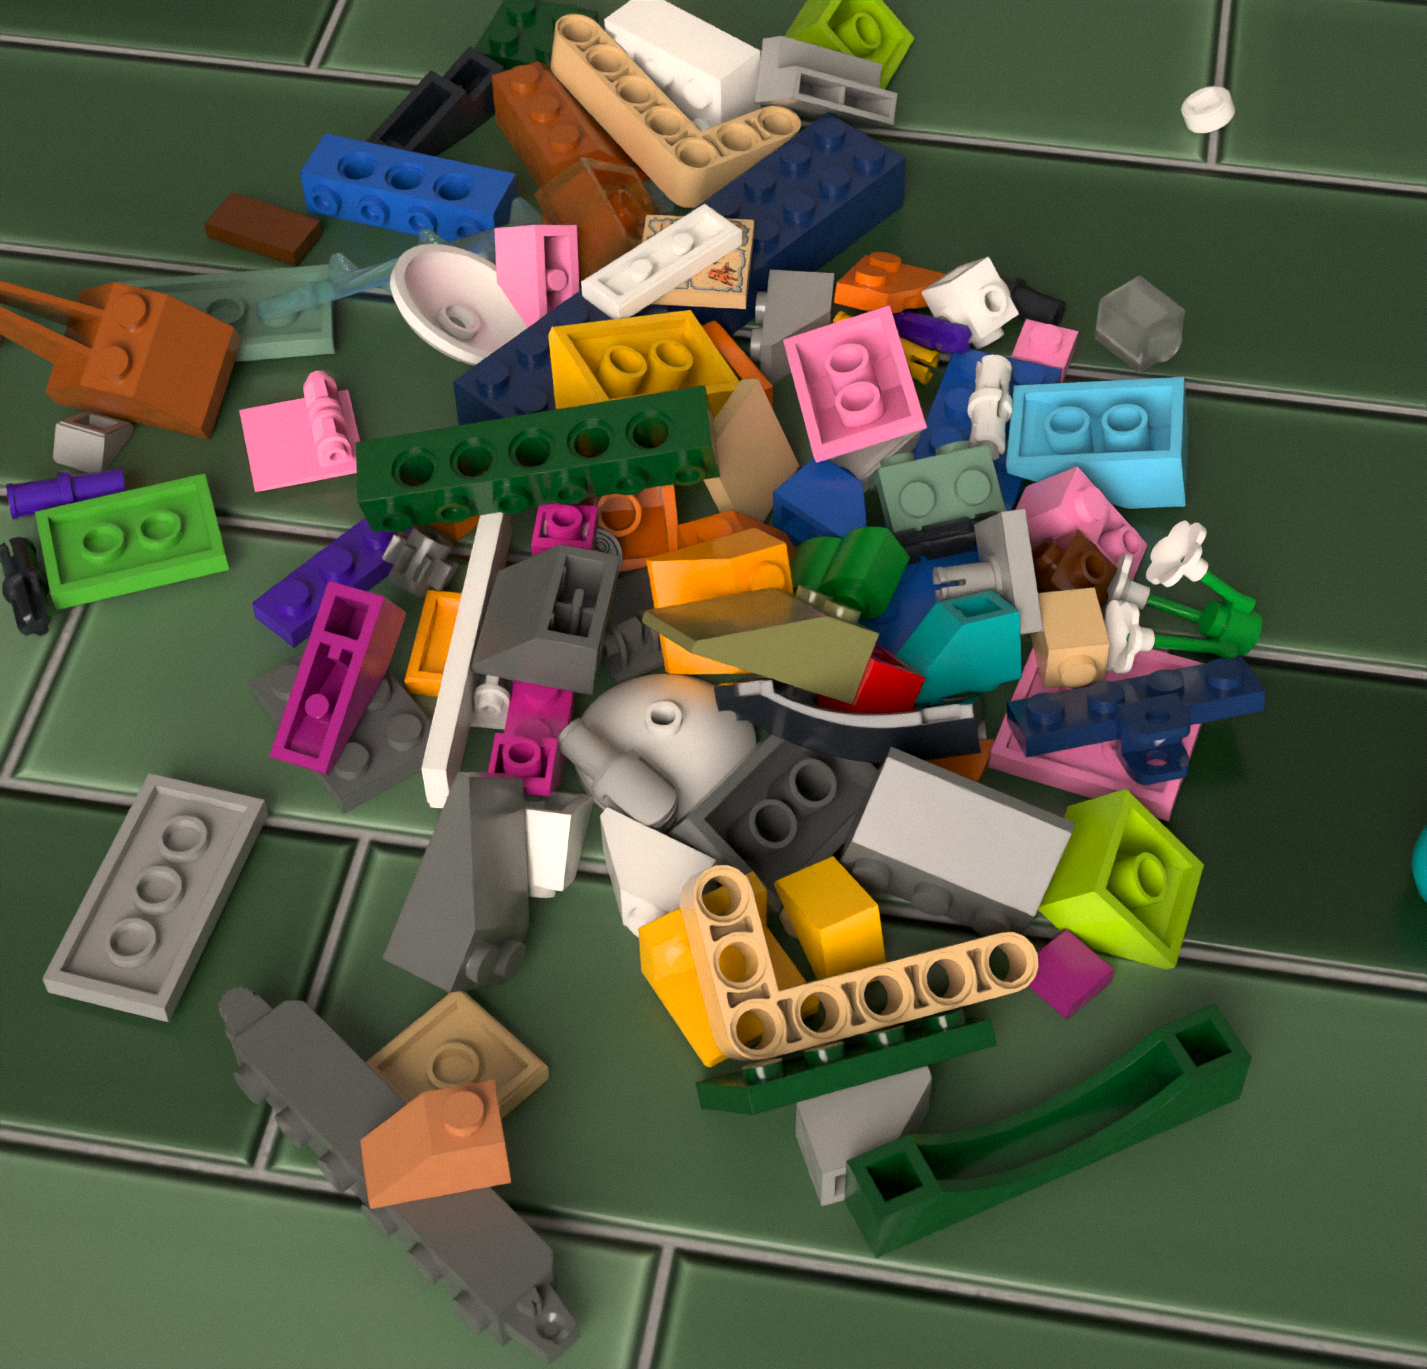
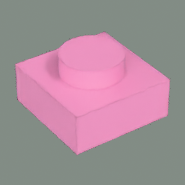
M1026 319L1011 358L1062 369L1060 383H1063L1077 347L1079 331Z

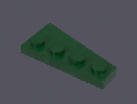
M962 1008L951 1009L923 1017L924 1027L905 1031L904 1025L888 1026L864 1033L865 1041L846 1046H844L843 1041L830 1042L803 1050L804 1056L784 1061L781 1058L755 1062L741 1068L742 1071L695 1082L701 1109L755 1115L997 1046L992 1020L965 1018Z

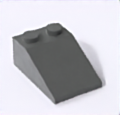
M457 772L382 958L449 993L504 985L507 980L517 973L525 957L526 945L522 942L530 924L523 778L514 774Z

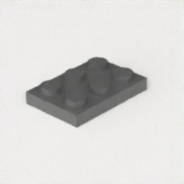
M304 652L249 681L252 696L277 728H279ZM387 670L330 775L313 770L310 771L342 813L345 814L422 771V763L432 722L392 673Z

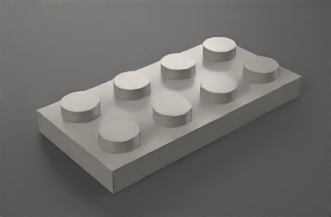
M148 773L42 978L48 993L170 1022L268 816L265 800Z

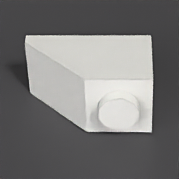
M608 807L600 815L603 854L623 925L627 926L639 938L638 928L680 908V893L685 882L691 876L717 865V860ZM709 880L704 885L702 896L716 890L717 881Z

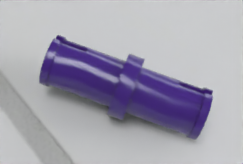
M122 467L70 476L69 470L58 472V478L6 484L12 520L35 515L36 511L126 491Z

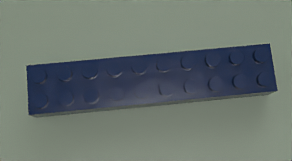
M828 112L687 213L689 214L703 204H706L724 218L754 220V242L746 309L650 304L631 317L691 310L701 326L715 320L732 336L755 318L757 291L767 292L770 270L816 272L903 206L906 158ZM582 289L453 381L458 424L465 425L556 410L548 338L551 328L613 319L582 296ZM544 462L537 463V464L533 465L532 467L539 466V465L543 464Z

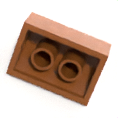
M537 61L527 65H519L511 70L492 75L496 123L555 213L574 207L576 201L616 185H623L625 189H630L648 183L647 174L554 76L550 67Z

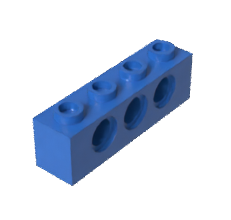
M327 133L323 135L300 171L307 212L496 253L494 228L512 227L520 214L515 173Z

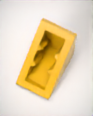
M834 856L773 883L817 980L886 962L878 904ZM872 978V979L868 982V984H870V983H872V982H874V981H877V980Z

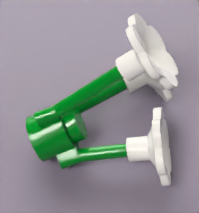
M1185 520L1181 521L1172 528L1168 537L1161 539L1154 546L1150 555L1152 563L1147 569L1146 579L1152 584L1161 583L1165 587H1170L1176 584L1182 575H1185L1191 581H1202L1222 596L1224 600L1220 602L1211 601L1205 606L1203 611L1154 595L1150 593V587L1131 581L1130 566L1132 555L1127 553L1121 554L1115 565L1117 571L1106 590L1108 599L1101 608L1110 642L1106 671L1126 674L1132 668L1134 655L1139 651L1149 652L1152 648L1215 654L1228 659L1236 658L1237 654L1246 655L1253 649L1262 628V615L1259 611L1253 610L1256 599L1236 591L1208 570V562L1201 558V544L1207 532L1206 528L1200 523H1193L1191 525ZM1146 605L1198 624L1199 633L1206 636V640L1154 634L1151 628L1139 626V609L1142 610Z

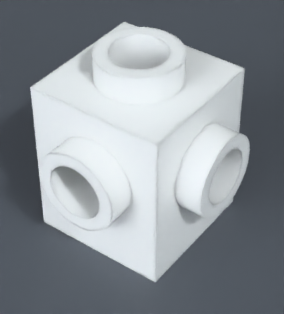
M989 257L958 266L921 291L935 318L947 320L950 323L964 324L969 327L972 336L968 342L973 343L975 349L984 347L999 339L1004 334L1001 326L1019 314L1010 298V291L1006 283L999 277Z

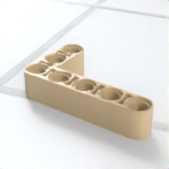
M569 14L559 18L555 24L550 63L554 76L676 205L685 208L697 207L800 133L801 120L792 110L782 106L764 107L700 131L596 21L582 14Z
M715 865L691 876L683 885L680 893V908L713 1039L718 1049L726 1057L736 1061L769 1059L1018 992L1029 986L1034 980L1039 967L1038 954L1033 944L1023 935L1015 932H1005L978 937L778 990L753 889L748 878L739 869L729 865ZM709 880L721 883L729 894L730 903L723 916H717L709 912L702 901V891L704 885ZM727 945L740 950L746 960L744 976L737 983L728 980L719 968L720 954ZM995 947L1001 948L1009 959L1010 969L1003 981L998 980L992 974L989 967V957ZM934 962L940 964L949 976L947 992L941 998L932 993L927 984L928 970ZM872 978L879 980L884 985L888 995L886 1008L879 1015L873 1013L867 1007L864 1000L866 985ZM808 995L816 996L825 1007L826 1018L824 1024L816 1032L808 1029L801 1019L800 1009ZM746 1011L754 1013L760 1019L763 1026L761 1041L753 1049L746 1048L736 1035L737 1021Z

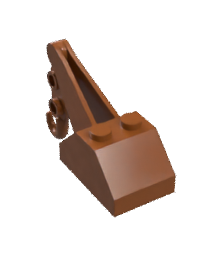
M0 281V303L67 326L63 336L0 306V348L4 344V336L54 364L45 393L54 403L210 440L242 338L233 326L168 294L117 282L81 290L75 302Z

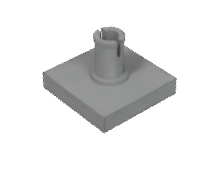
M1026 510L1000 512L974 524L979 562L948 567H934L932 574L933 585L958 582V586L935 590L936 601H944L992 589L1020 611V637L1042 632L1043 625Z

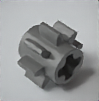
M421 525L413 526L409 535L403 531L399 532L398 535L393 534L381 557L383 560L393 564L387 576L388 579L402 590L419 597H426L427 590H430L431 587L437 591H441L443 587L447 588L459 566V563L447 558L453 547L452 542L441 534Z

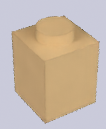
M1095 588L1038 593L1043 631L1030 634L1043 688L1063 686L1076 688L1104 681L1110 642Z

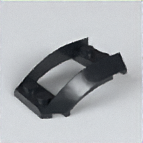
M764 676L733 679L714 687L719 712L730 710L735 713L736 721L747 720L755 726L798 746L847 760L883 763L891 747L925 761L981 753L979 740L987 739L982 692L970 693L968 696L942 699L939 703H934V705H931V702L919 703L914 705L910 711L859 713L818 706L817 693ZM810 698L816 705L804 701Z

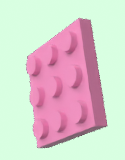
M1032 648L1022 672V678L1018 682L1011 701L1030 698L1039 693H1056L1082 687L1043 688L1034 649ZM1151 649L1149 652L1139 651L1134 655L1133 665L1128 673L1117 674L1114 671H1105L1104 681L1113 682L1149 675L1158 670H1175L1204 663ZM1007 712L991 749L988 768L1092 799L1127 789L1156 818L1166 821L1170 819L1183 778L1150 785H1141L1135 782L1126 773L1116 756V740L1026 758L1007 723ZM1202 723L1191 725L1190 734L1187 737H1181V742L1189 755V761ZM1159 759L1147 761L1148 764L1154 766L1167 763Z

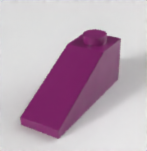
M328 581L269 757L330 775L388 670L406 616L404 610L384 596Z

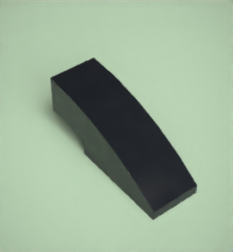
M469 47L443 76L430 70L366 142L430 156L442 153L474 132L495 114L492 75L506 71L505 67Z

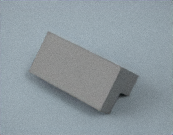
M785 36L763 39L755 103L782 106L796 114L814 119H820L829 112L852 127L859 129L894 125L898 93L879 88L882 68L880 63Z

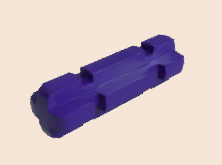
M906 310L892 314L899 337L923 347L937 348L939 351L951 354L957 353L962 355L970 348L968 340L972 336V332L967 325L956 322L950 323L947 320L923 314L917 315Z

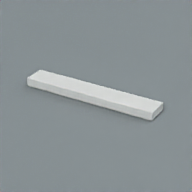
M499 512L480 515L422 763L427 803H430V807L443 808L444 798L448 796L456 774L461 770L474 710L473 695L481 679L480 673L471 672V666L497 572L505 569L512 537L510 514Z

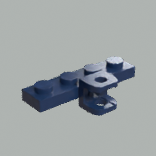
M1243 657L1219 658L1206 664L1175 670H1158L1149 675L1113 682L1101 681L1087 687L1056 693H1039L1030 698L1007 702V723L1026 758L1116 740V756L1126 773L1135 782L1141 785H1150L1187 777L1189 774V755L1181 742V737L1184 738L1190 734L1191 725L1264 711L1265 689ZM1159 759L1167 763L1154 766L1148 764L1147 761Z

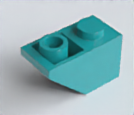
M992 589L936 602L896 654L898 658L926 677L914 705L931 702V705H934V703H939L944 697L968 691L978 693L989 692L996 689L1001 683L1021 679L1020 611Z

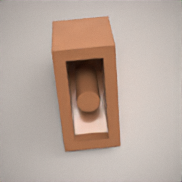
M494 1079L423 1092L360 1140L370 1209L511 1183Z

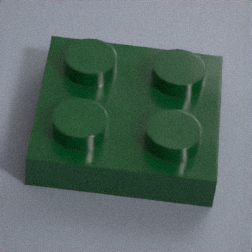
M504 0L474 49L504 66L506 71L519 65H527L537 61L550 67L555 24L558 19L564 15L582 14L598 23V11L543 0Z

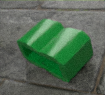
M883 527L857 528L845 534L842 539L837 537L811 538L802 542L796 548L789 562L793 592L795 595L798 585L812 588L833 597V601L860 611L859 620L872 619L881 615L887 609L910 557L890 530Z

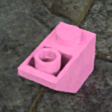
M1078 466L1026 486L1015 510H1026L1031 550L1048 537H1052L1055 540L1079 530L1098 547L1099 551L1114 566L1121 554L1127 553L1132 555L1130 577L1131 581H1133L1148 544Z

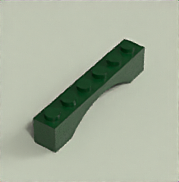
M1214 1003L1155 1028L1130 1050L1095 1074L1033 1107L993 1122L963 1130L935 1134H908L847 1160L844 1201L875 1258H878L1240 1099L1252 1057Z

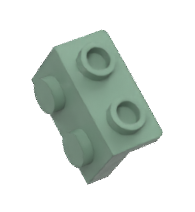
M957 441L935 449L936 456L915 460L914 453L908 452L881 460V468L876 469L868 479L870 491H878L886 526L893 534L897 531L915 528L917 533L922 532V526L966 516L970 521H974L975 514L988 511L1005 512L1006 509L989 444L970 448L969 441Z

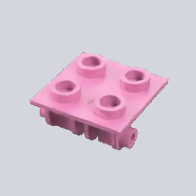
M315 371L307 377L303 385L305 398L239 410L255 492L357 473L355 442H360L349 391H338L335 380L328 376L326 372Z

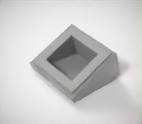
M89 410L56 423L53 459L58 464L88 473L105 471L132 436L134 425Z

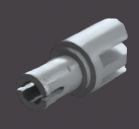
M580 718L575 719L566 726L558 736L559 753H562L593 780L592 788L594 790L592 797L605 808L608 807L665 835L677 820L678 798L674 785L633 749L616 752L588 728Z

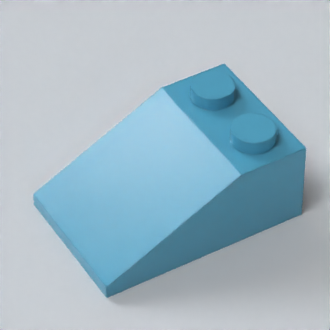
M1184 377L1014 386L1013 410L1010 420L1006 461L1008 474L1039 482L1078 466L1111 504L1127 509L1186 506L1189 423Z

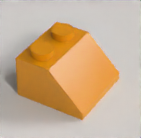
M757 528L646 558L654 608L771 587L794 594L786 542ZM659 633L665 672L668 674L752 673L692 654Z

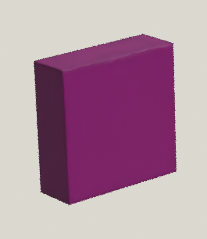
M1065 929L1037 952L1039 967L1034 980L1028 987L1068 1020L1112 982L1114 969L1070 931Z

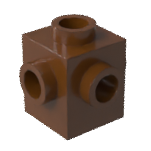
M1079 530L1055 540L1052 537H1048L1031 550L1038 593L1095 588L1100 609L1108 599L1106 590L1117 568Z

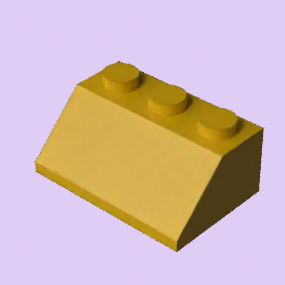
M691 310L555 326L551 328L548 335L556 409L705 385L713 418L715 419L740 382ZM662 443L653 444L651 446L661 445Z

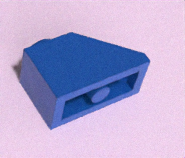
M813 458L773 491V527L786 532L791 543L797 547L802 542L811 538L837 537L842 539L845 534L854 529L867 527L863 482L857 479L850 470L839 467L828 459L816 463Z

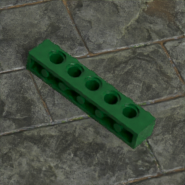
M705 385L355 442L358 504L373 533L380 531L402 532L411 526L436 522L459 523L469 517L499 512L515 514L530 507L555 503L570 505L582 502L586 498L611 494L633 495L644 489L673 484L690 486L704 479L720 477L714 418ZM662 443L661 445H659V446H657V447L648 448L649 446H651V445H653V444ZM602 453L601 455H599V456H597V457L589 458L590 456H592V455H594V454ZM544 462L543 464H541V465H539V466L532 467L533 465H535V464H537V463ZM486 471L485 473H483V474H481V475H479V476H475L476 474H478V473H480V472ZM424 481H427L426 483L417 486L418 484H420V483H422V482H424Z

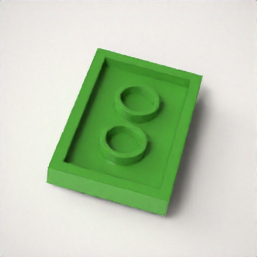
M205 473L35 512L50 594L56 610L229 570Z

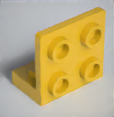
M753 871L746 874L745 876L748 878L753 889L778 990L807 983L767 927L766 888ZM724 886L702 896L705 908L712 914L723 916L727 911L730 901L729 894ZM678 908L638 928L641 972L706 1067H713L728 1059V1057L718 1049L713 1039L681 908ZM727 945L720 954L719 968L728 980L735 983L739 982L744 976L746 960L740 950ZM808 995L803 1001L800 1009L802 1020L819 1010V999L816 996ZM748 1011L739 1017L736 1024V1035L746 1048L759 1043L763 1035V1026L760 1019L754 1013Z

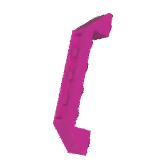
M560 503L538 506L531 543L532 556L559 544L595 551L598 506L566 505ZM514 680L504 734L495 733L488 773L514 774L523 778L524 794L551 796L561 784L565 756L559 753L558 736L571 723L576 692Z

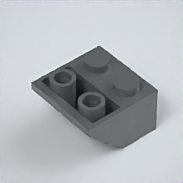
M559 544L498 571L473 657L471 672L592 695L615 603L620 556Z

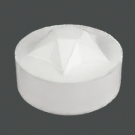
M1211 86L1192 93L1183 103L1181 112L1190 131L1207 133L1226 125L1233 118L1235 107L1227 89Z

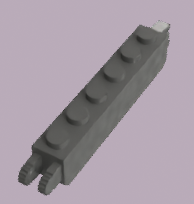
M241 985L238 988L233 986L231 990H226L225 995H221V1001L218 1002L220 1008L218 1009L220 1016L223 1017L226 1035L230 1039L239 1066L233 1072V1075L242 1091L257 1105L265 1099L277 1112L275 1120L290 1142L297 1148H301L307 1143L320 1157L317 1163L328 1181L341 1193L350 1188L364 1202L361 1205L363 1214L382 1237L388 1239L393 1234L397 1236L409 1249L406 1252V1257L411 1266L427 1284L433 1286L440 1281L455 1297L452 1299L455 1311L472 1331L480 1334L486 1329L502 1347L514 1339L547 1365L559 1358L567 1348L571 1347L579 1339V1324L557 1295L558 1279L555 1272L554 1250L491 1187L370 1209L360 1140L406 1106L407 1103L304 1001H283L272 1009L259 995H255L254 990L250 991L249 987L242 988Z

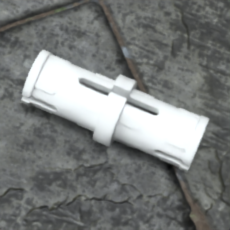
M987 355L982 357L983 363L980 361L976 363L975 392L969 397L967 413L972 420L969 445L970 448L989 444L992 459L996 460L999 458V453L1003 455L1005 452V426L1011 418L1013 401L1008 392L1012 365L1005 357Z

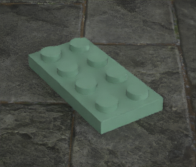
M330 264L117 282L168 294L233 326L242 338L235 362L335 353L333 277Z

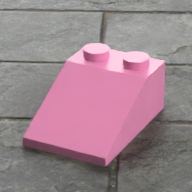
M890 305L783 339L816 463L927 428Z

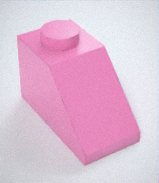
M527 225L494 228L497 283L527 327L580 291L577 225Z

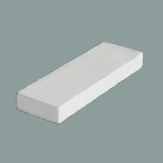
M703 204L581 281L582 296L612 319L629 318L741 246L742 230L712 208Z

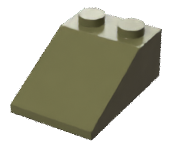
M798 585L795 595L771 587L645 610L641 621L692 654L852 704L879 633L858 623L861 615L860 611L833 601V597L803 585Z

